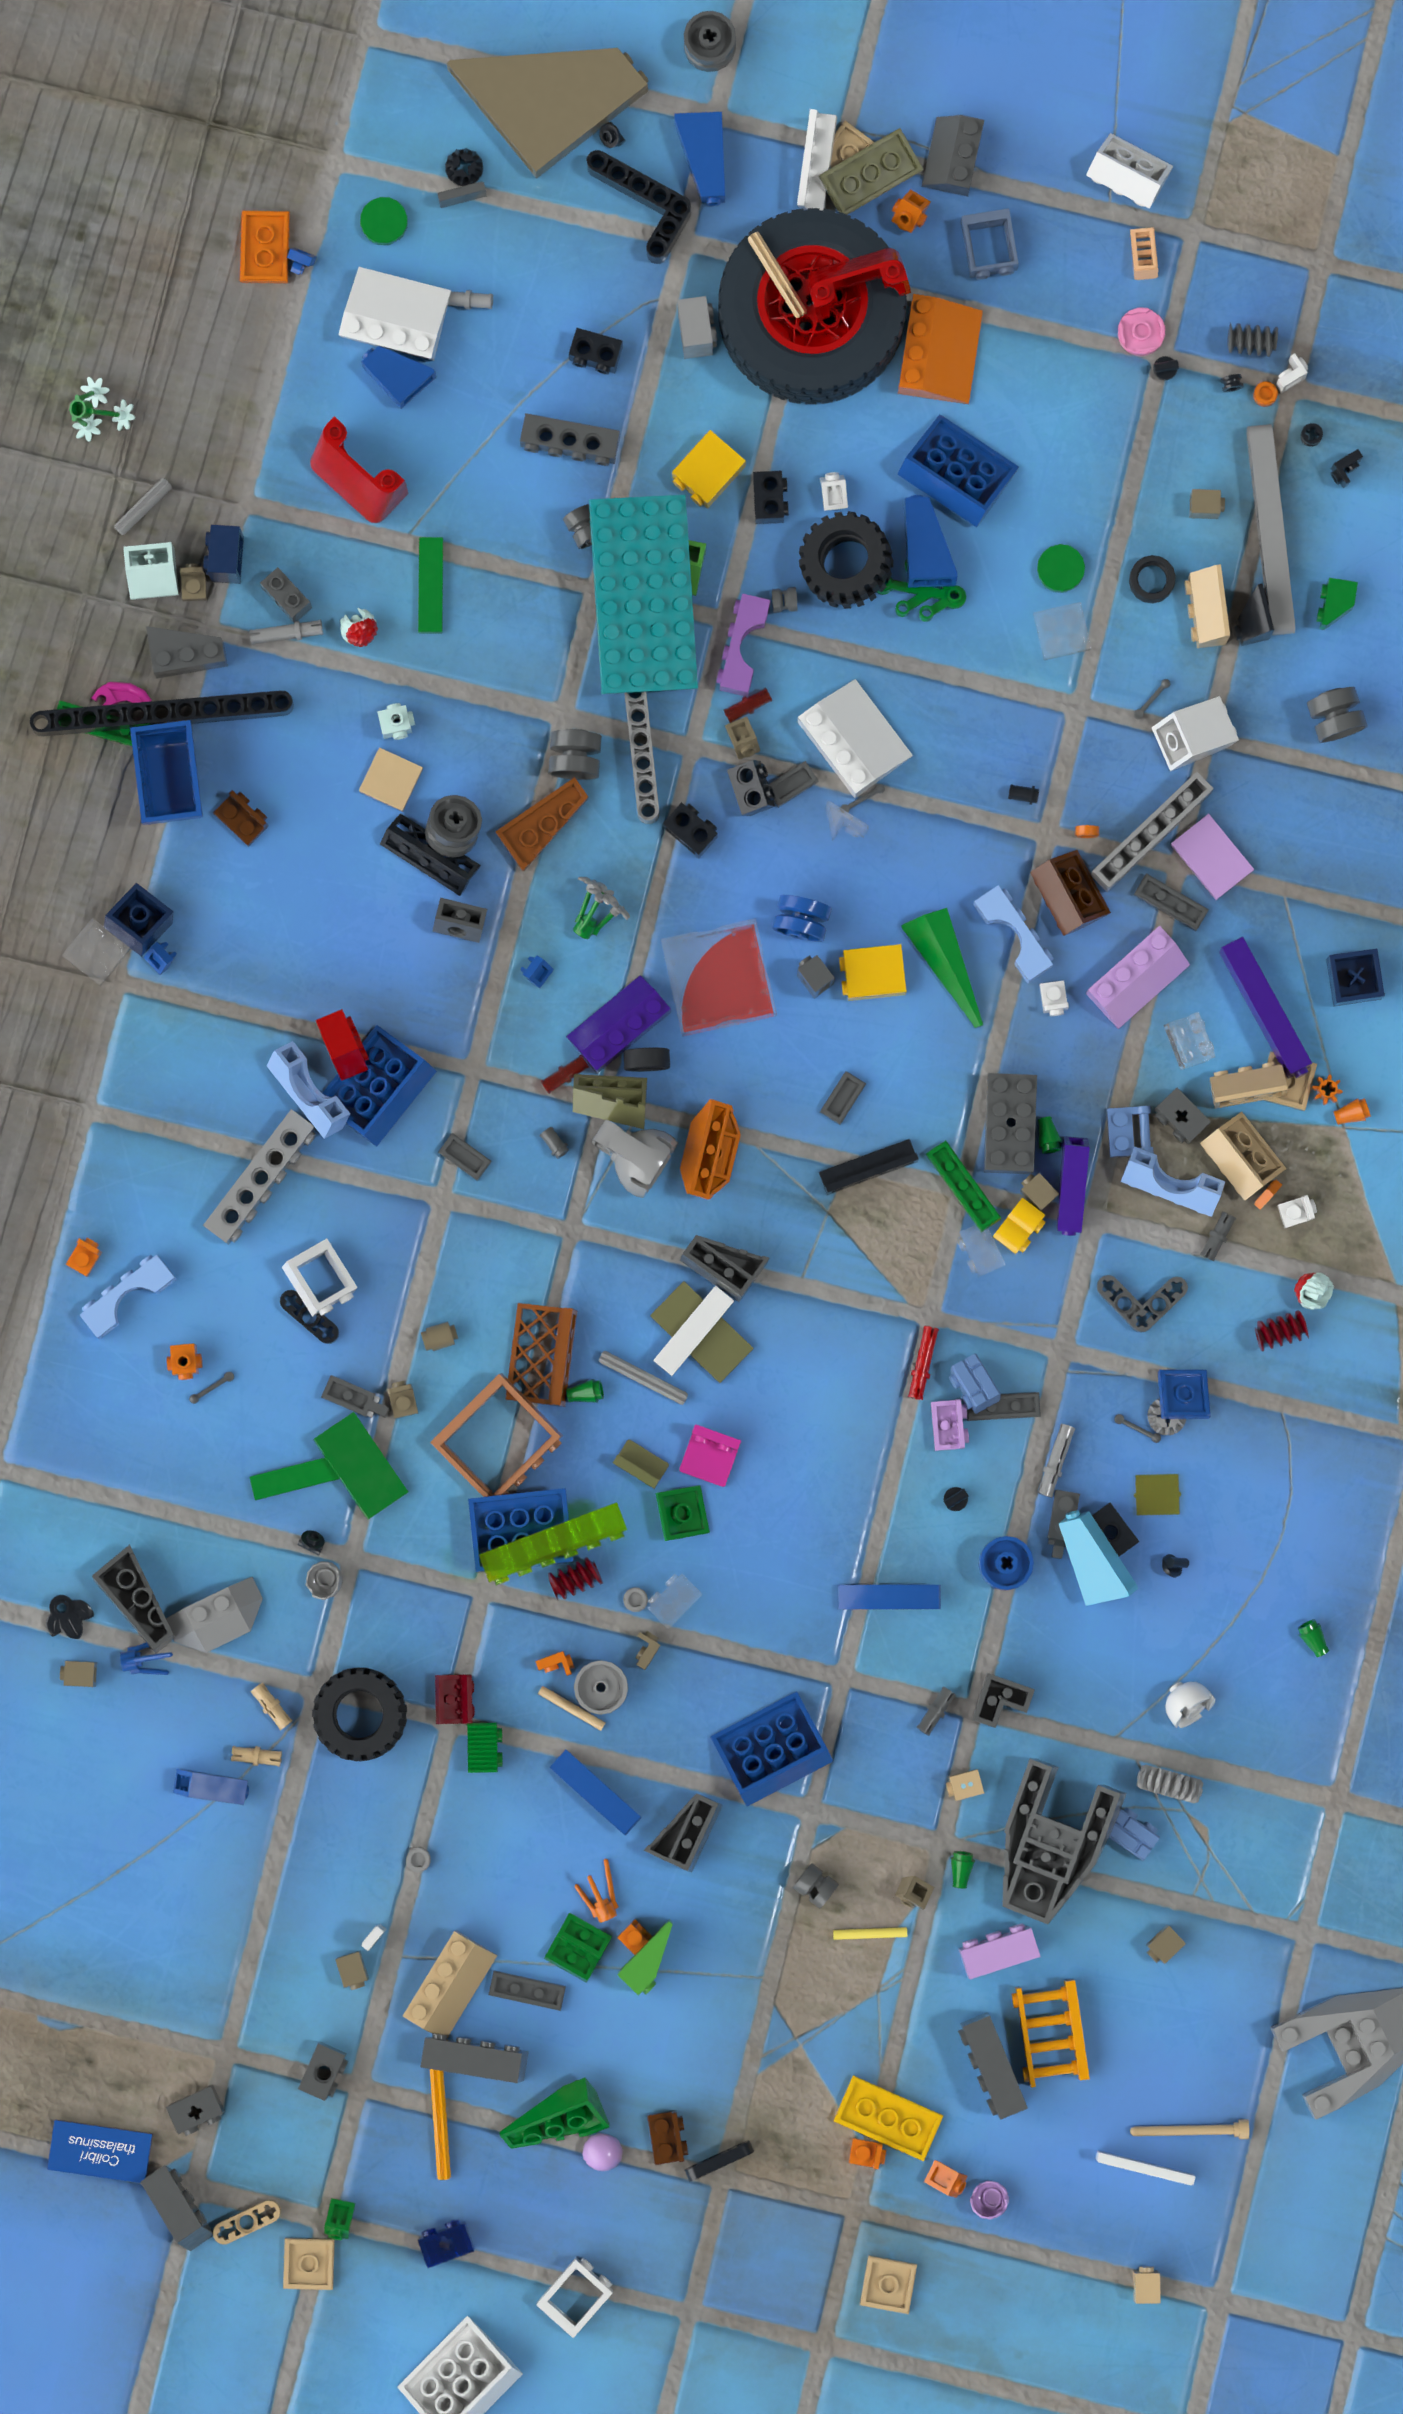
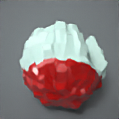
M358 608L362 619L359 615H354L351 619L345 615L340 620L341 634L343 639L349 644L363 647L368 646L374 640L378 627L374 615L366 609Z
M1308 1273L1299 1278L1294 1290L1302 1307L1314 1310L1326 1307L1328 1300H1330L1333 1294L1334 1285L1324 1273Z

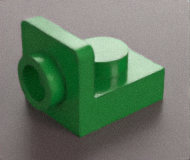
M331 2198L324 2227L325 2235L334 2240L349 2238L355 2203Z

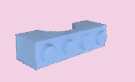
M998 885L975 900L973 905L986 924L1001 923L1015 931L1020 940V954L1014 965L1028 984L1051 969L1053 966L1051 961L1054 959L1048 949H1042L1037 942L1040 938L1033 928L1028 929L1024 923L1026 918L1019 908L1015 910L1010 903L1013 899L1005 888L1001 889Z
M292 1041L274 1050L267 1067L321 1136L325 1139L342 1130L350 1116L349 1111L337 1096H325L316 1088L308 1072L307 1058Z
M1135 1146L1121 1179V1182L1131 1187L1141 1189L1154 1196H1159L1177 1205L1185 1206L1211 1217L1225 1184V1181L1205 1173L1190 1180H1179L1170 1177L1160 1168L1157 1155Z
M158 1255L146 1257L139 1263L141 1267L135 1272L132 1270L128 1271L120 1278L122 1280L120 1284L116 1287L113 1285L109 1286L101 1293L102 1298L97 1302L92 1300L82 1308L84 1312L80 1314L81 1318L98 1339L103 1338L119 1325L117 1310L120 1301L126 1294L137 1289H146L159 1294L177 1280Z

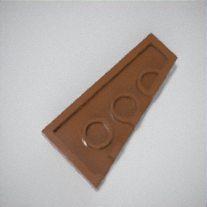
M574 777L495 832L524 872L589 797Z

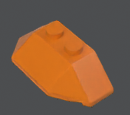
M710 1099L691 1121L680 1165V1172L687 1194L709 1200L730 1181L741 1136L733 1114L732 1105Z

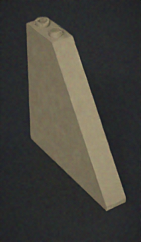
M618 48L456 59L447 62V69L536 179L601 129L603 125L610 122L647 93V82H649L641 70L637 72L632 66L634 62L626 52L622 53Z

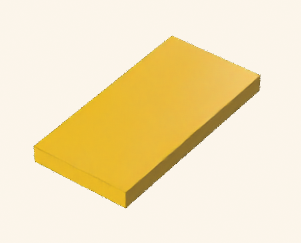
M853 2075L833 2121L924 2161L943 2115Z

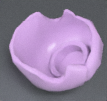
M595 2134L590 2136L584 2144V2160L588 2166L595 2170H611L616 2168L622 2160L623 2149L617 2138L609 2134Z
M985 2181L975 2187L970 2203L973 2212L979 2217L994 2219L1006 2211L1009 2204V2196L1006 2188L999 2182Z

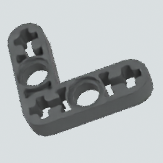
M1111 1275L1101 1277L1097 1282L1096 1288L1100 1296L1133 1330L1142 1333L1149 1330L1187 1293L1188 1285L1183 1278L1173 1277L1143 1305ZM1111 1280L1114 1283L1112 1289L1115 1292L1120 1289L1123 1293L1116 1296L1114 1301H1112L1110 1297L1113 1294L1109 1290L1106 1292L1102 1290L1104 1286L1102 1281L1109 1282ZM1172 1282L1175 1284L1180 1282L1182 1284L1180 1288L1182 1293L1175 1292L1170 1297L1174 1299L1171 1303L1169 1298L1161 1292L1165 1290L1168 1293L1173 1288ZM1121 1297L1130 1299L1132 1305L1129 1310L1123 1311L1118 1307V1300ZM1155 1298H1162L1165 1301L1166 1307L1163 1311L1158 1312L1153 1309L1152 1302ZM1147 1306L1149 1311L1157 1316V1318L1153 1320L1152 1316H1150L1146 1320L1147 1327H1137L1136 1323L1138 1320L1136 1316L1143 1317L1147 1313L1144 1310Z

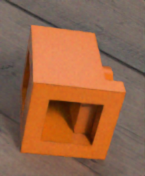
M634 1919L617 1938L636 1955L652 1935Z

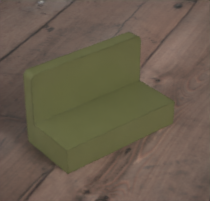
M627 1440L619 1455L613 1461L614 1465L653 1489L656 1488L669 1467L667 1462L631 1440Z

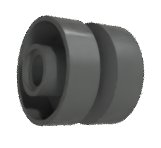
M1355 687L1332 689L1321 693L1318 697L1307 702L1311 719L1326 718V720L1314 727L1320 743L1338 740L1368 727L1362 710L1349 712V709L1360 703Z
M566 729L551 732L550 749L563 755H555L549 758L548 774L564 779H573L575 777L576 780L599 778L600 761L587 755H595L601 752L602 736L582 729Z

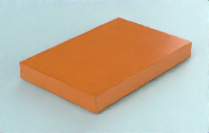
M242 211L240 283L288 284L289 211Z

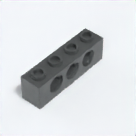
M525 413L520 445L524 447L525 451L538 453L541 450L548 452V455L554 457L568 455L576 461L584 462L586 459L595 460V463L598 465L609 466V463L615 464L620 431ZM544 432H549L553 435L549 441H542L539 437ZM571 436L576 439V442L572 446H567L563 443V440ZM590 441H597L600 446L596 450H590L587 448V444Z

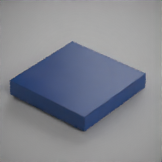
M1207 1370L1158 1371L1161 1419H1209L1211 1417Z

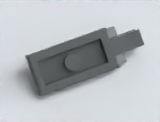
M332 1375L321 1396L325 1400L365 1417L372 1418L374 1413L386 1418L390 1411L388 1407L379 1404L381 1398L376 1396V1394Z
M1055 1490L1047 1537L1049 1538L1048 1544L1053 1545L1052 1558L1062 1559L1066 1545L1058 1523L1066 1518L1065 1514L1078 1509L1080 1497L1078 1493Z

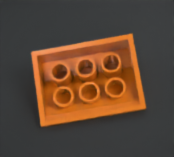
M913 294L898 394L969 404L983 310L938 297Z

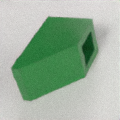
M1329 578L1326 584H1322L1320 598L1324 599L1323 608L1319 607L1317 613V622H1320V630H1325L1353 609L1358 582Z

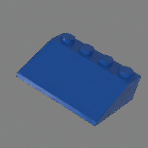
M939 414L906 456L897 475L975 527H978L1019 466Z
M378 1025L374 1027L362 1042L369 1060L365 1061L368 1070L341 1081L337 1074L322 1092V1094L328 1097H338L350 1113L346 1124L376 1147L437 1072L425 1059Z
M566 1488L468 1499L476 1573L574 1563Z
M797 1691L710 1736L746 1807L833 1762Z

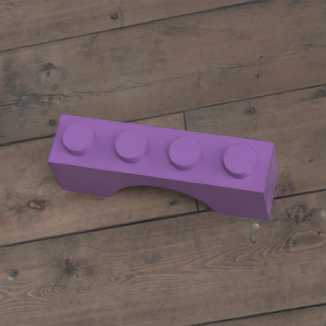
M742 594L741 600L736 599L733 614H737L736 622L730 623L728 637L732 638L730 646L725 645L722 660H726L724 669H719L716 683H720V691L748 697L754 669L743 660L740 646L750 632L765 628L770 600Z

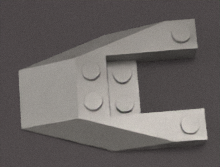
M1403 1988L1336 1995L1270 2027L1280 2050L1283 2052L1324 2032H1327L1346 2074L1302 2094L1314 2119H1319L1379 2087L1403 2064Z

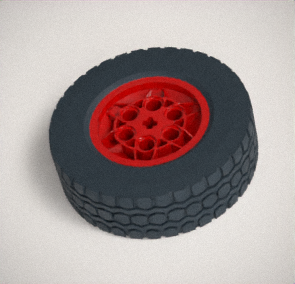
M803 208L792 210L791 213L784 212L778 214L776 218L773 219L771 217L762 222L761 226H756L748 233V236H745L737 245L738 247L732 252L724 268L719 287L718 318L720 332L725 348L728 350L733 363L736 364V367L744 376H747L750 382L755 386H760L759 389L769 395L774 394L773 396L784 401L789 399V402L801 404V402H805V404H817V402L825 404L831 403L833 400L839 401L847 398L850 394L854 395L863 390V387L866 388L876 377L881 375L894 357L901 341L906 317L907 296H899L894 288H884L882 277L835 291L842 297L841 301L833 304L829 311L830 316L836 320L835 323L827 325L823 320L818 321L814 305L808 306V301L813 302L808 286V277L811 272L889 248L881 237H877L878 234L869 226L865 227V223L856 218L854 220L851 219L850 215L841 212L837 214L835 213L836 211L824 209V211H819L820 208H808L805 211ZM759 232L791 284L794 282L801 284L802 288L796 291L807 309V313L802 317L796 318L793 313L787 314L783 311L784 306L788 304L750 245L748 237L751 234ZM803 322H809L812 328L804 331L799 325Z

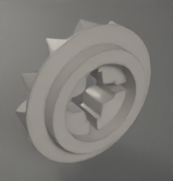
M1160 1398L1151 1404L1148 1410V1422L1155 1432L1168 1436L1178 1433L1185 1426L1186 1419H1170L1167 1427L1165 1419L1157 1417V1415H1161Z

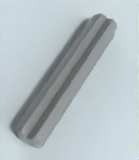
M164 478L159 480L114 525L115 529L121 535H125L171 490V484Z

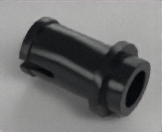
M1011 784L1008 799L1030 802L1029 805H1032V803L1038 802L1039 789H1036L1035 786L1030 788Z

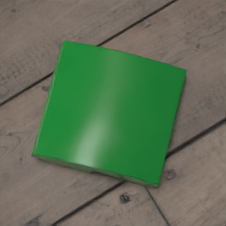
M569 1913L544 1959L587 1983L612 1936Z

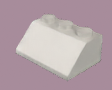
M1110 133L1097 151L1086 176L1092 178L1097 184H1103L1113 189L1116 194L1124 195L1134 200L1137 205L1150 208L1173 166Z

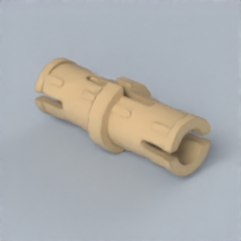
M263 1682L251 1691V1694L264 1708L262 1711L272 1718L280 1731L293 1721L281 1707L279 1699L274 1698Z
M236 1746L232 1748L233 1755L231 1756V1761L253 1763V1766H258L259 1764L281 1766L282 1751L262 1750L255 1746V1749Z

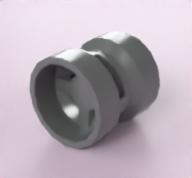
M796 587L783 591L779 588L772 589L773 613H781L782 610L798 611ZM782 594H784L785 606H783Z

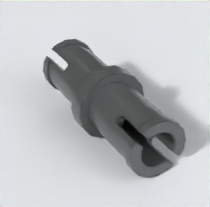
M1222 1211L1214 1230H1210V1237L1200 1255L1209 1258L1211 1261L1215 1260L1223 1242L1226 1243L1228 1239L1226 1236L1236 1220L1235 1217Z
M942 1687L933 1704L928 1705L927 1713L916 1728L930 1736L939 1719H943L946 1715L944 1712L956 1694L946 1687Z

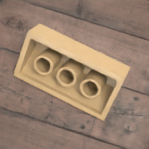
M455 1930L403 2014V2017L430 2033L445 2034L448 2038L498 1955Z

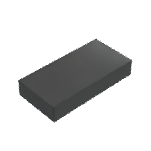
M482 181L438 192L441 208L487 197L485 185Z
M804 761L768 785L774 790L776 797L774 802L779 808L818 783L819 780L807 762Z
M845 1071L820 1113L841 1125L866 1083Z
M453 1133L438 1152L476 1181L480 1179L492 1162Z

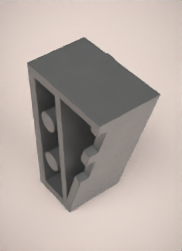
M696 1793L644 1851L688 1872H692L723 1805Z
M164 2165L142 2180L141 2184L176 2243L192 2251L211 2238L213 2231L202 2211L194 2204L195 2199L190 2191L184 2189L180 2183L183 2180L175 2168L172 2170Z

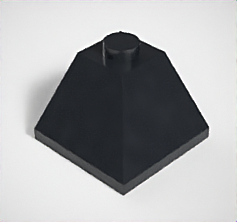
M1263 583L1257 585L1238 617L1236 626H1233L1236 641L1240 640L1241 646L1269 640L1274 632Z

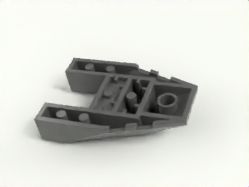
M1030 1758L1005 1826V1875H1003L1002 1907L1049 1924L1097 1864L1119 1816L1127 1793L1107 1785H1098L1082 1830L1076 1829L1042 1815L1059 1767L1037 1758Z

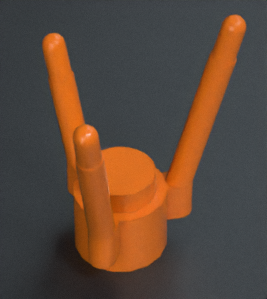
M604 1859L610 1902L608 1898H601L597 1886L590 1875L587 1879L597 1900L594 1905L578 1884L574 1886L590 1909L593 1918L597 1917L599 1923L617 1916L615 1909L618 1908V1904L615 1900L608 1859Z

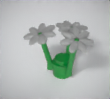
M578 877V880L587 884L585 889L587 893L580 912L575 919L576 925L573 931L584 939H589L592 934L597 936L600 929L614 916L617 917L619 914H622L626 920L630 918L624 906H619L618 900L612 896L614 891L607 890L608 888L605 884L596 880H591L588 877ZM594 894L595 902L588 914H585L591 895ZM603 901L607 905L611 904L613 907L609 910L610 913L598 925H595L597 921L592 916L599 904L603 903Z

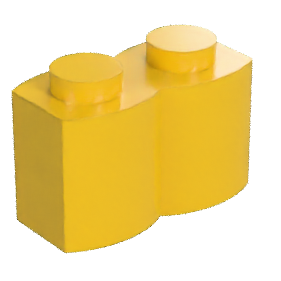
M1021 1198L993 1235V1238L1015 1255L1018 1251L1023 1253L1031 1243L1028 1238L1034 1231L1038 1234L1046 1222L1042 1220L1045 1214L1024 1198Z

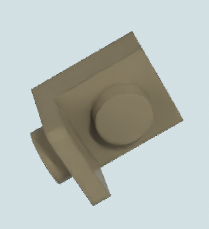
M187 564L185 568H180L182 600H207L206 571L204 567H200L199 564Z
M747 716L725 725L739 760L760 752L757 737Z
M406 1381L391 1384L392 1388L387 1389L394 1419L419 1414L412 1384H406Z
M648 1631L645 1634L639 1632L637 1635L649 1643L647 1648L642 1646L636 1656V1659L639 1660L637 1665L644 1670L647 1669L661 1646L657 1643L659 1638Z

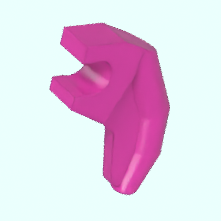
M108 682L100 687L92 696V700L95 702L102 696L106 697V702L103 705H114L125 701L130 703L152 701L145 690L132 683Z

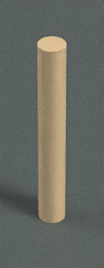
M544 1686L538 1692V1695L600 1731L606 1724V1722Z

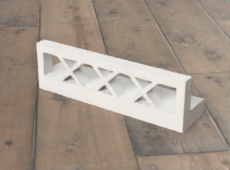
M810 109L797 206L804 210L820 208L819 211H824L827 191L818 176L831 167L837 116L821 114L818 110Z

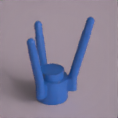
M147 1643L128 1647L127 1652L120 1653L121 1667L123 1672L130 1671L131 1674L168 1675V1670L139 1667L143 1666L144 1661L172 1657L173 1653L142 1656V1653L137 1651L148 1648L149 1645Z

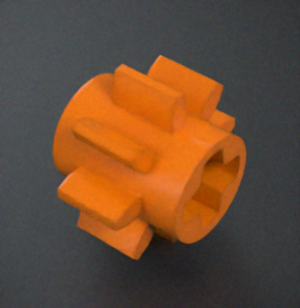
M1330 1074L1326 1080L1318 1077L1317 1081L1320 1085L1312 1086V1090L1317 1091L1314 1100L1322 1099L1323 1105H1326L1330 1099L1333 1103H1336L1337 1098L1335 1095L1343 1093L1337 1087L1340 1080L1334 1082L1331 1080ZM1326 1084L1329 1085L1330 1090H1333L1328 1096L1325 1095L1324 1090H1321Z

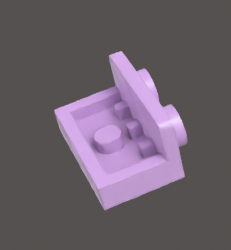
M961 1399L931 1402L935 1451L964 1449L965 1443H969L968 1428L963 1429V1419H967L966 1405L961 1404Z

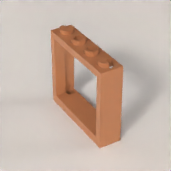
M500 1373L430 1443L483 1497L507 1495L509 1494L507 1491L513 1485L516 1487L520 1486L527 1479L525 1473L530 1468L536 1470L545 1461L542 1456L548 1450L553 1453L562 1444L559 1439L563 1435L503 1373ZM503 1386L551 1437L493 1493L451 1450L446 1442Z

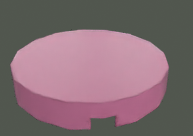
M1135 308L1128 311L1118 325V339L1121 346L1135 356H1146L1154 353L1161 347L1165 338V325L1162 318L1149 308Z

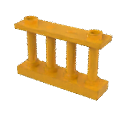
M1074 1979L1064 1980L1065 1986H1061L1058 1990L1022 1995V1988L1015 1987L1016 1993H1012L1013 2007L1019 2010L1027 2067L1022 2068L1024 2082H1029L1030 2087H1036L1035 2078L1069 2073L1078 2075L1079 2080L1090 2079L1076 1982ZM1058 1999L1067 2001L1068 2011H1064V2014L1026 2019L1024 2004ZM1059 2024L1071 2026L1072 2035L1068 2036L1067 2039L1029 2043L1028 2029ZM1068 2048L1070 2051L1074 2050L1075 2060H1072L1071 2063L1033 2068L1031 2057L1033 2053Z

